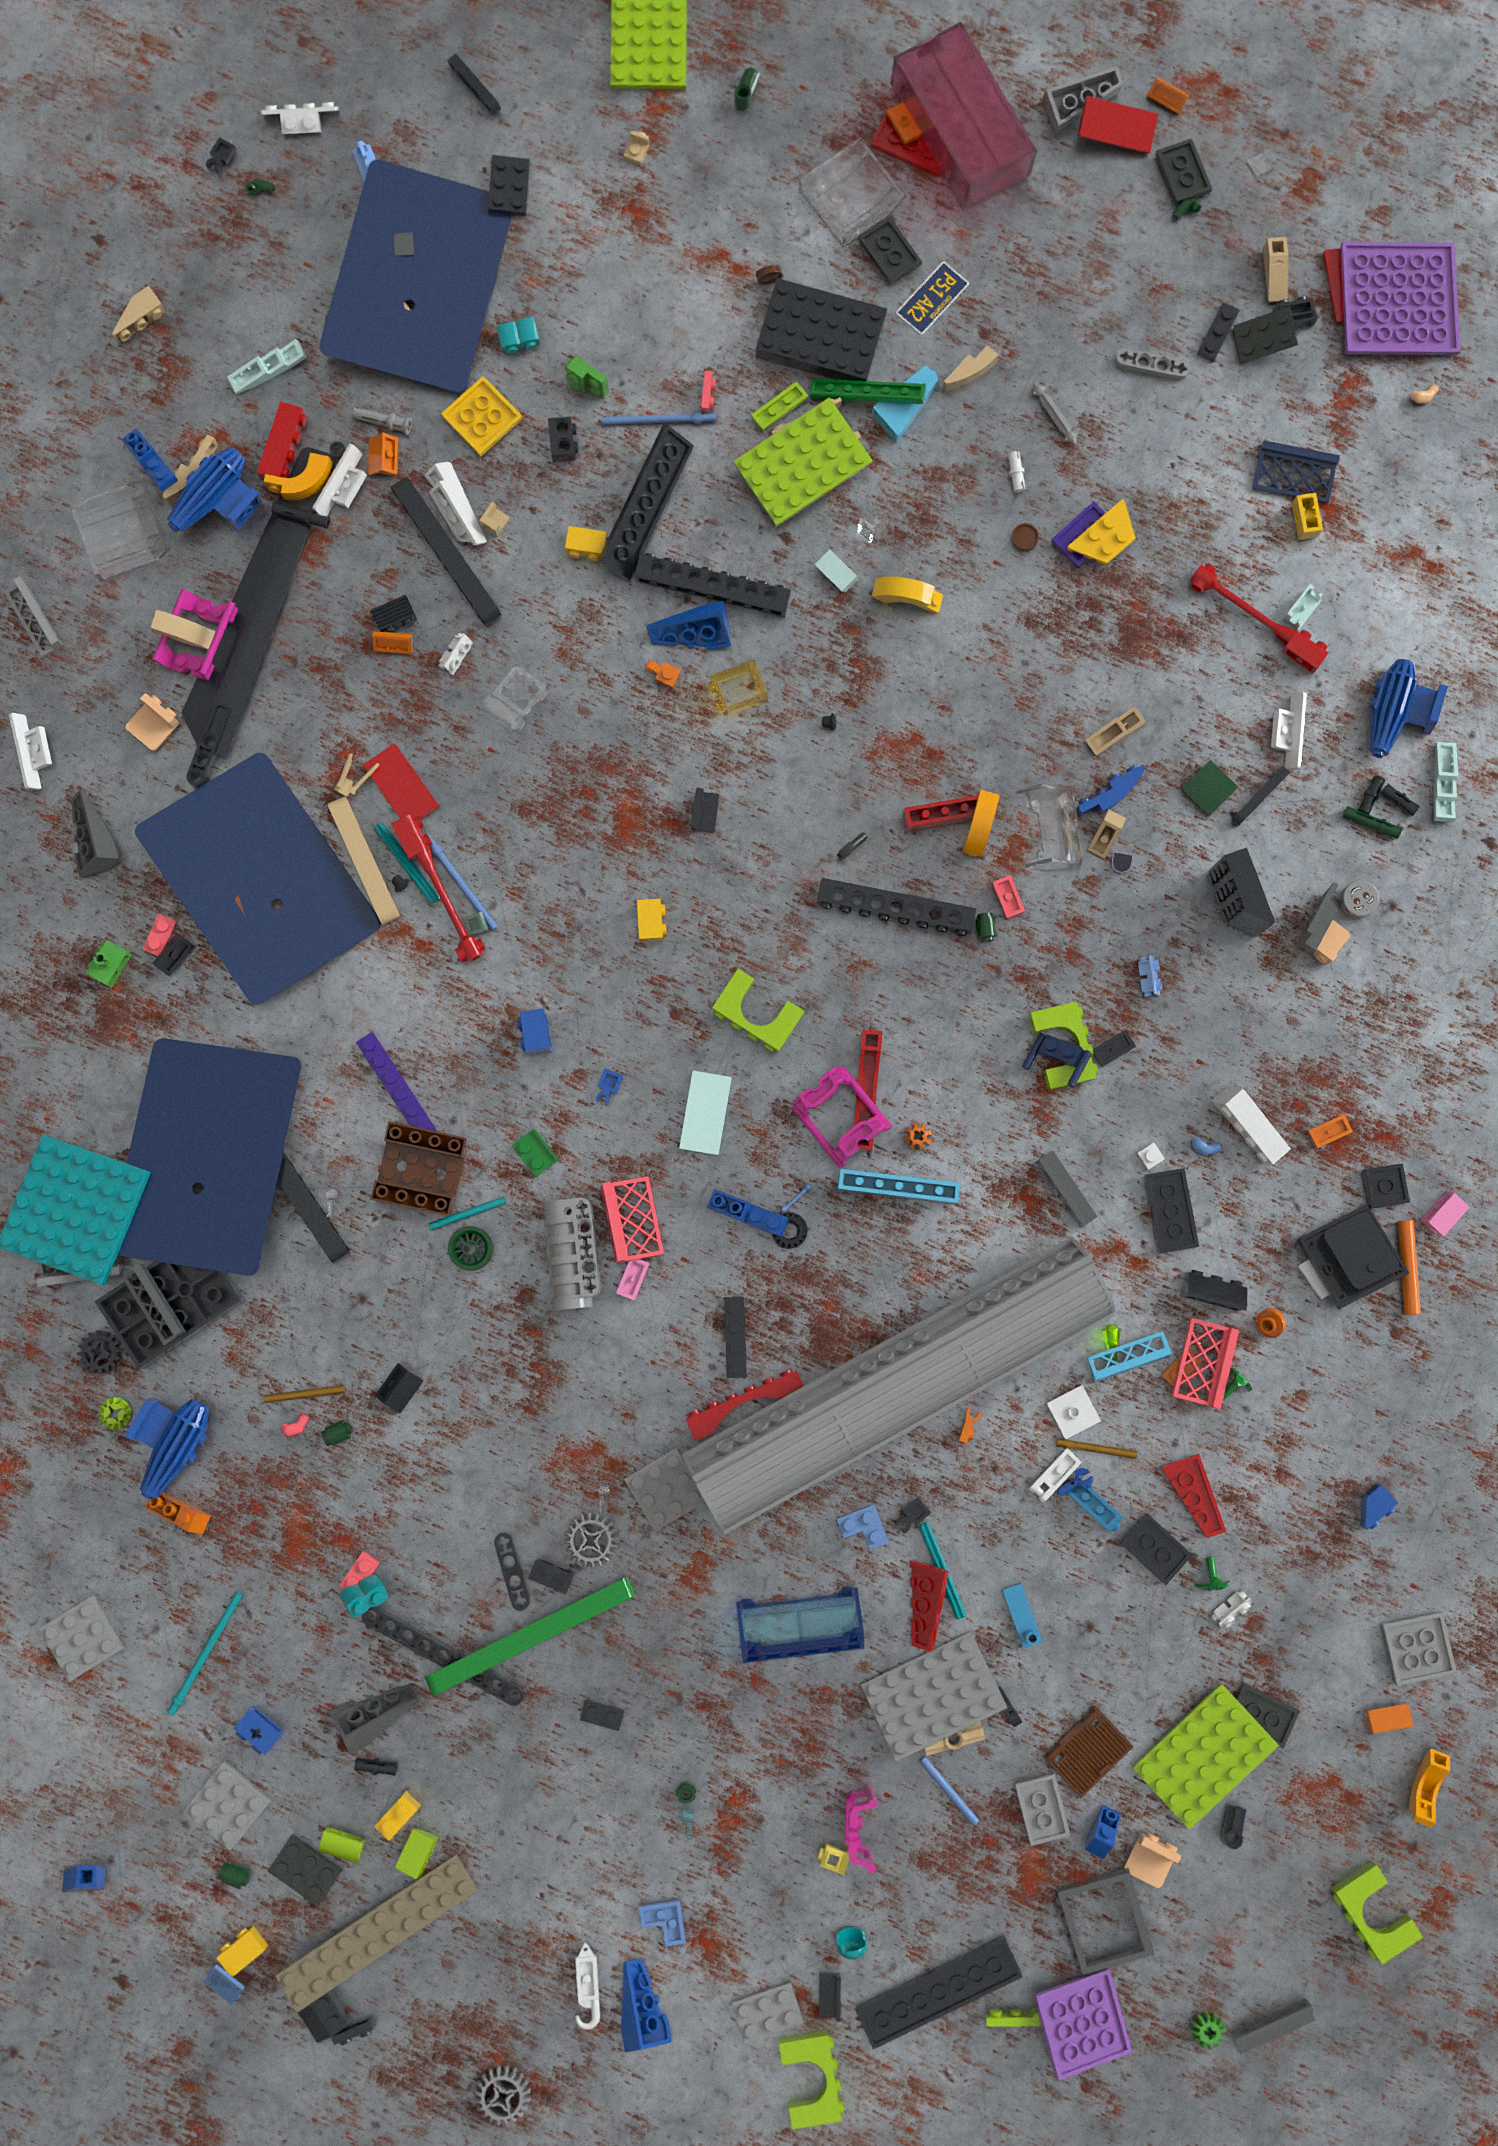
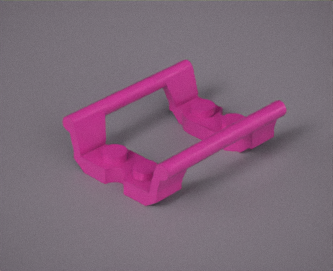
M182 588L171 614L179 617L181 610L185 609L197 614L204 621L218 624L212 642L203 659L188 653L174 654L167 646L170 637L162 635L152 660L175 672L186 675L188 671H191V675L194 677L209 680L214 669L212 660L228 623H233L238 608L235 607L236 604L228 601L227 605L220 603L219 606L215 607L212 601L199 598Z
M844 1066L828 1071L818 1079V1088H807L793 1101L794 1105L791 1107L839 1169H842L846 1165L847 1159L859 1150L858 1144L860 1141L867 1140L869 1142L881 1131H888L892 1128L890 1122ZM843 1083L852 1088L874 1117L857 1123L840 1138L839 1144L834 1149L809 1119L808 1110L822 1105L837 1092L838 1086Z
M866 1784L863 1789L851 1790L846 1796L844 1840L848 1846V1857L853 1865L866 1867L869 1873H873L876 1868L869 1847L861 1845V1838H858V1829H862V1816H858V1811L874 1808L878 1804L872 1785ZM866 1796L868 1798L866 1801L855 1803V1798ZM857 1852L862 1853L864 1858L857 1856Z

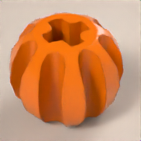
M917 1122L911 1123L912 1130L908 1127L905 1128L904 1133H907L909 1137H903L904 1143L908 1141L911 1143L908 1148L912 1151L914 1146H918V1151H923V1143L930 1146L932 1142L927 1139V1136H933L931 1130L925 1131L926 1124L922 1123L919 1128ZM915 1133L922 1134L920 1138L922 1141H920L919 1139L914 1140L913 1137L915 1136Z

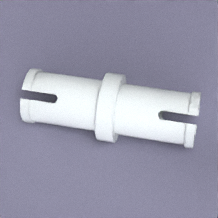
M1020 452L1008 453L1011 469L1009 475L1012 476L1014 493L1023 492L1026 490L1023 477L1025 471L1021 465Z

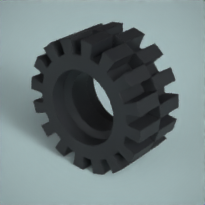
M786 1212L781 1215L789 1218L787 1223L796 1225L797 1235L793 1238H786L784 1235L780 1237L772 1234V1237L783 1248H796L805 1241L808 1227L802 1216L793 1212Z

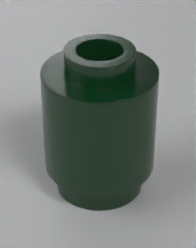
M993 913L978 914L976 920L978 939H982L983 942L994 941L998 934Z
M343 1419L325 1427V1430L321 1431L322 1438L327 1446L339 1444L351 1438V1433H353L349 1421L345 1422Z
M224 1862L218 1879L222 1880L221 1883L240 1890L242 1886H247L251 1875L247 1874V1868L231 1862L229 1864Z

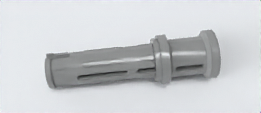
M357 406L354 407L352 412L353 419L386 426L390 431H402L405 435L410 433L412 427L411 417L402 418L396 416L395 413H390L389 415Z

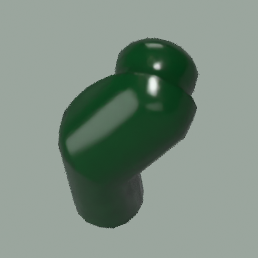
M255 179L246 185V191L251 195L262 191L273 194L275 185L262 179Z

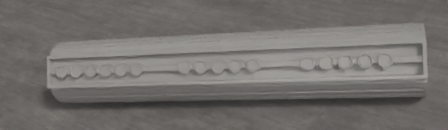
M1072 1236L681 1455L712 1515L722 1531L727 1534L744 1523L753 1520L760 1514L771 1510L778 1504L789 1500L810 1486L826 1479L835 1472L842 1470L851 1463L878 1450L885 1444L896 1440L901 1435L912 1431L926 1421H930L935 1416L967 1400L976 1393L1001 1381L1010 1374L1019 1371L1026 1365L1037 1361L1042 1356L1055 1351L1067 1342H1071L1076 1337L1089 1332L1092 1328L1108 1321L1115 1316L1114 1302L1089 1254Z

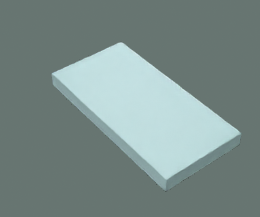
M692 1071L679 1149L719 1156L732 1077Z

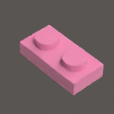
M640 1259L629 1261L616 1293L635 1301L650 1263Z

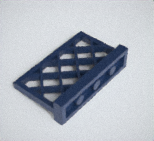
M1265 440L1261 443L1252 489L1296 497L1297 495H1304L1309 492L1315 493L1314 489L1322 484L1326 490L1325 498L1317 496V501L1329 503L1340 455ZM1264 455L1272 457L1275 462L1268 469L1263 463ZM1285 459L1290 460L1294 466L1288 472H1285L1280 464ZM1304 463L1309 464L1313 470L1306 476H1304L1299 468ZM1277 465L1283 475L1274 480L1269 470ZM1322 467L1331 468L1330 476L1323 480L1318 470ZM1296 469L1302 479L1293 484L1287 474ZM1266 473L1271 483L1267 486L1258 485L1259 477ZM1315 473L1320 483L1312 488L1306 478ZM1283 477H1285L1290 485L1285 490L1280 489L1276 483ZM1304 481L1309 490L1305 493H1299L1295 485Z

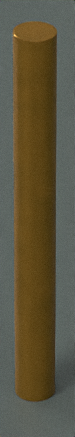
M339 1385L263 1395L264 1403L340 1394L345 1393V1386Z
M1060 1438L1056 1440V1446L1133 1459L1137 1458V1451Z

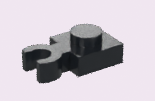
M219 137L209 152L213 158H209L206 161L207 169L209 170L212 165H216L214 171L216 174H219L222 169L221 164L228 165L237 151L236 146Z
M916 1497L903 1510L906 1516L898 1518L894 1524L897 1526L900 1522H904L906 1527L902 1532L907 1533L912 1522L918 1526L931 1511Z

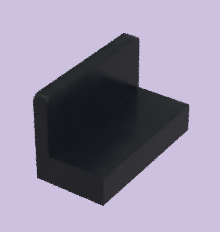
M696 788L691 830L715 832L719 794L704 792V788Z
M397 1363L375 1394V1397L384 1405L401 1413L423 1380L411 1373L402 1364Z
M819 1972V2017L836 2018V2022H840V1973Z

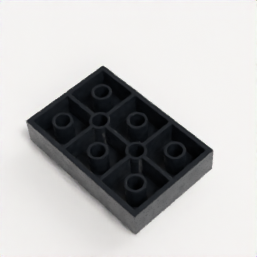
M777 278L756 346V358L830 379L868 381L888 308Z
M153 1262L146 1268L186 1333L167 1345H163L125 1282L95 1301L138 1369H145L245 1302V1299L226 1272ZM136 1274L129 1278L133 1286L140 1287L141 1281ZM143 1290L142 1301L151 1304L152 1299L147 1291ZM153 1307V1319L161 1321L162 1316L157 1308ZM164 1324L162 1333L167 1339L173 1333L168 1325Z

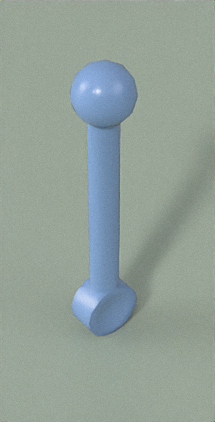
M806 1184L805 1188L779 1212L783 1214L807 1191H811L812 1185Z

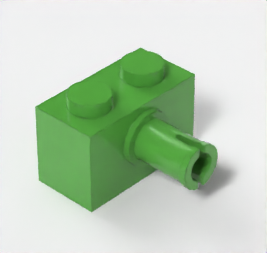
M106 940L105 943L99 946L95 954L97 957L94 956L93 960L89 963L86 974L112 988L132 954Z

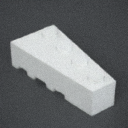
M1228 1086L1212 1100V1103L1244 1137L1245 1142L1257 1152V1157L1263 1163L1275 1164L1291 1149L1243 1088Z

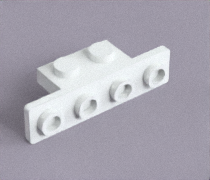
M333 102L322 103V107H315L314 103L303 104V108H296L295 104L284 105V109H277L276 105L265 106V110H261V115L280 114L282 134L321 132L319 111H337L339 107L334 106Z
M353 444L348 445L315 502L313 510L317 514L328 516L334 503L349 508L364 482L367 474L355 468L362 457V453Z
M1305 692L1291 696L1290 711L1283 709L1274 710L1271 748L1286 752L1285 768L1289 771L1301 767L1305 709L1307 704V693Z
M11 713L9 714L24 786L27 789L39 790L41 789L38 770L52 764L44 727L37 726L29 730L25 715Z

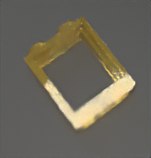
M755 660L712 674L711 681L708 682L711 692L716 693L717 700H715L717 709L718 711L722 710L724 716L768 701V694ZM749 672L757 696L726 706L718 683Z

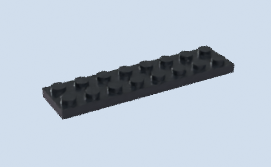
M668 424L662 425L598 558L600 563L625 581H630L638 564L639 556L643 554L694 447L692 443Z
M1002 1937L855 2008V2011L874 2050L1023 1976L1005 1937Z

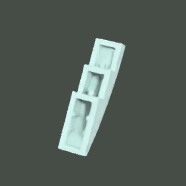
M295 339L282 349L275 348L262 358L257 356L227 378L235 393L239 394L285 372L306 359L307 356L299 341Z
M1436 742L1433 781L1434 821L1454 822L1456 819L1455 800L1457 799L1456 780L1458 778L1456 743Z

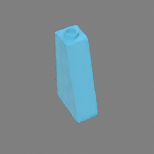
M927 365L904 382L926 384L923 404L878 402L873 406L872 415L896 443L901 439L937 387L938 375L933 369H929Z

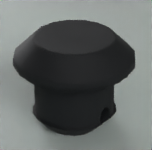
M833 713L831 716H824L822 718V726L824 728H831L833 731L836 728V716Z
M400 875L394 876L391 883L395 886V892L403 891L408 886V879H403Z

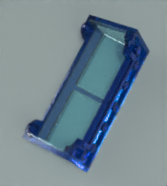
M846 1586L841 1588L838 1595L757 1604L749 1598L736 1602L743 1663L864 1649V1629L858 1588Z

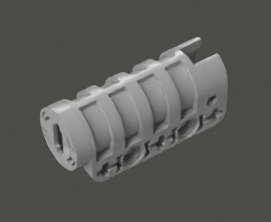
M581 1197L544 1202L546 1217L544 1227L553 1311L593 1307L592 1297L598 1296L601 1292L593 1206L590 1201ZM582 1203L588 1206L584 1209V1215L589 1218H583V1213L579 1209V1207H582ZM571 1209L572 1213L567 1215V1211ZM589 1223V1231L582 1233L580 1230L581 1225ZM581 1237H586L587 1243L592 1246V1248L588 1249V1254L591 1257L593 1256V1259H583V1257H587V1252L583 1250V1247L586 1246V1240L581 1239ZM589 1262L593 1263V1271L586 1273L585 1265ZM595 1276V1279L591 1278V1283L596 1286V1289H593V1293L587 1290V1287L590 1286V1280L585 1279V1277Z

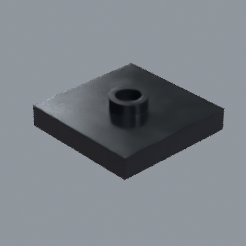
M1403 1163L1362 1170L1370 1209L1410 1203Z

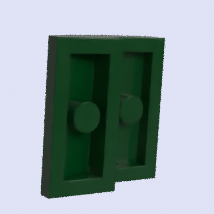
M1210 760L1185 784L1182 790L1210 816L1238 786Z

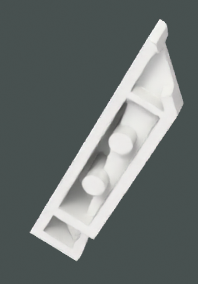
M450 462L434 464L425 474V477L433 486L429 493L457 541L473 543V545L485 544L487 540Z

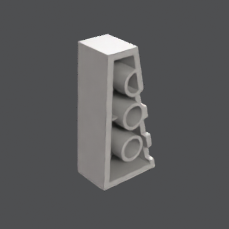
M1118 66L1046 89L1042 99L1054 134L1081 118L1086 96L1107 101L1120 92L1123 81Z

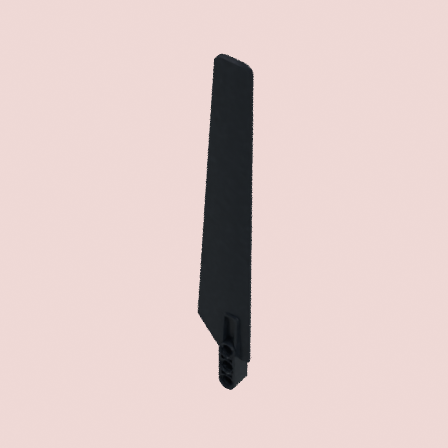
M311 447L303 448L288 478L297 477L306 469L310 453L330 457L333 464L330 476L335 466V459L327 452ZM325 485L308 498L289 501L284 500L282 494H280L277 502L306 511L313 510V506ZM275 513L271 514L232 600L236 604L235 607L238 608L233 623L227 624L212 660L214 669L209 680L196 679L181 713L197 745L186 775L187 781L194 789H198L209 782L218 756L226 757L312 525L309 526L305 522ZM210 740H215L214 745L210 747L207 746V743ZM203 758H208L206 764L200 765V761ZM196 776H201L199 782L193 783Z

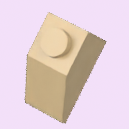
M1108 810L1087 850L1105 859L1126 818Z

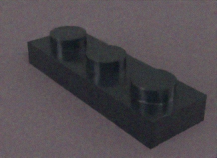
M1224 302L1222 303L1197 352L1198 355L1212 362L1215 361L1240 310Z

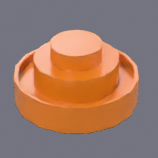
M1266 1308L1256 1317V1326L1265 1337L1276 1338L1286 1329V1321L1278 1310Z

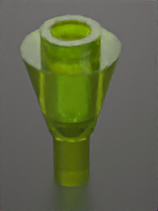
M1116 1324L1105 1325V1328L1102 1329L1109 1350L1119 1345L1122 1329L1118 1328ZM1117 1352L1114 1353L1111 1359L1115 1362H1118Z

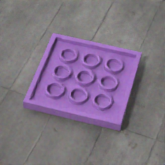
M1109 1968L1095 1971L1033 1995L1054 2075L1057 2080L1060 2081L1132 2053Z

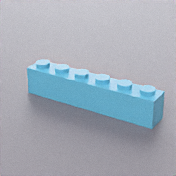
M840 1169L837 1190L957 1204L960 1183Z

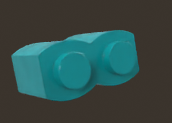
M525 318L496 326L503 353L512 355L516 354L518 350H533L540 345L534 318Z
M376 1575L365 1577L358 1585L349 1586L339 1594L344 1607L351 1617L360 1616L370 1607L378 1606L388 1599L386 1589Z

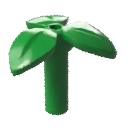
M1230 1367V1372L1234 1374V1379L1226 1386L1223 1401L1237 1387L1247 1386L1249 1392L1252 1390L1250 1381L1233 1367Z
M1207 1557L1210 1582L1207 1585L1195 1583V1586L1205 1591L1227 1588L1231 1583L1230 1581L1223 1583L1222 1579L1217 1576L1215 1557Z

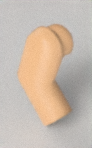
M1431 384L1427 391L1415 390L1411 393V400L1416 403L1427 404L1438 392L1439 387Z

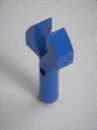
M1085 1468L1075 1470V1478L1057 1488L1058 1495L1062 1496L1078 1486L1083 1487L1084 1490L1090 1488L1094 1478L1091 1476L1086 1480H1082V1477L1089 1474L1090 1471Z

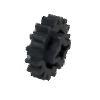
M96 1330L95 1335L93 1332H89V1338H82L84 1344L77 1346L81 1349V1352H78L77 1355L82 1356V1359L78 1362L85 1363L84 1370L91 1368L90 1373H95L98 1370V1374H103L104 1369L107 1372H111L110 1366L117 1367L118 1365L115 1361L122 1359V1357L118 1356V1353L122 1352L123 1349L117 1347L121 1342L114 1341L116 1335L109 1336V1331H104L102 1334L101 1330ZM96 1339H99L97 1340L96 1344L90 1345L91 1342H93ZM97 1349H100V1351H102L103 1354L99 1355V1353L96 1352ZM110 1359L106 1364L100 1366L103 1360Z

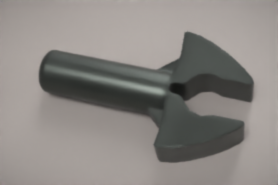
M862 832L853 841L848 842L839 851L837 856L841 860L847 858L856 847L867 839V835Z

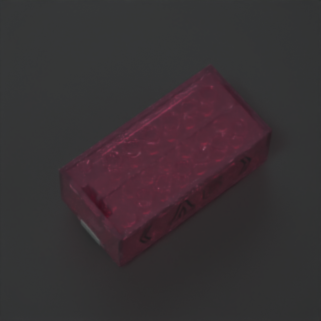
M962 22L894 56L890 84L900 102H904L922 132L921 138L938 167H940L942 174L964 211L1030 177L1037 149Z

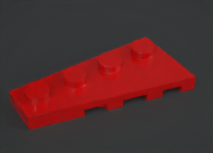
M1199 1454L1160 1466L1206 1538L1227 1532Z
M910 1560V1568H912L910 1587H912L913 1599H911V1607L913 1608V1618L911 1619L912 1646L931 1652L934 1650L949 1571L916 1560Z

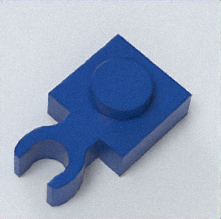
M605 1068L598 1083V1087L602 1091L597 1095L596 1101L598 1102L601 1096H605V1105H607L610 1101V1092L613 1094L617 1093L624 1076Z

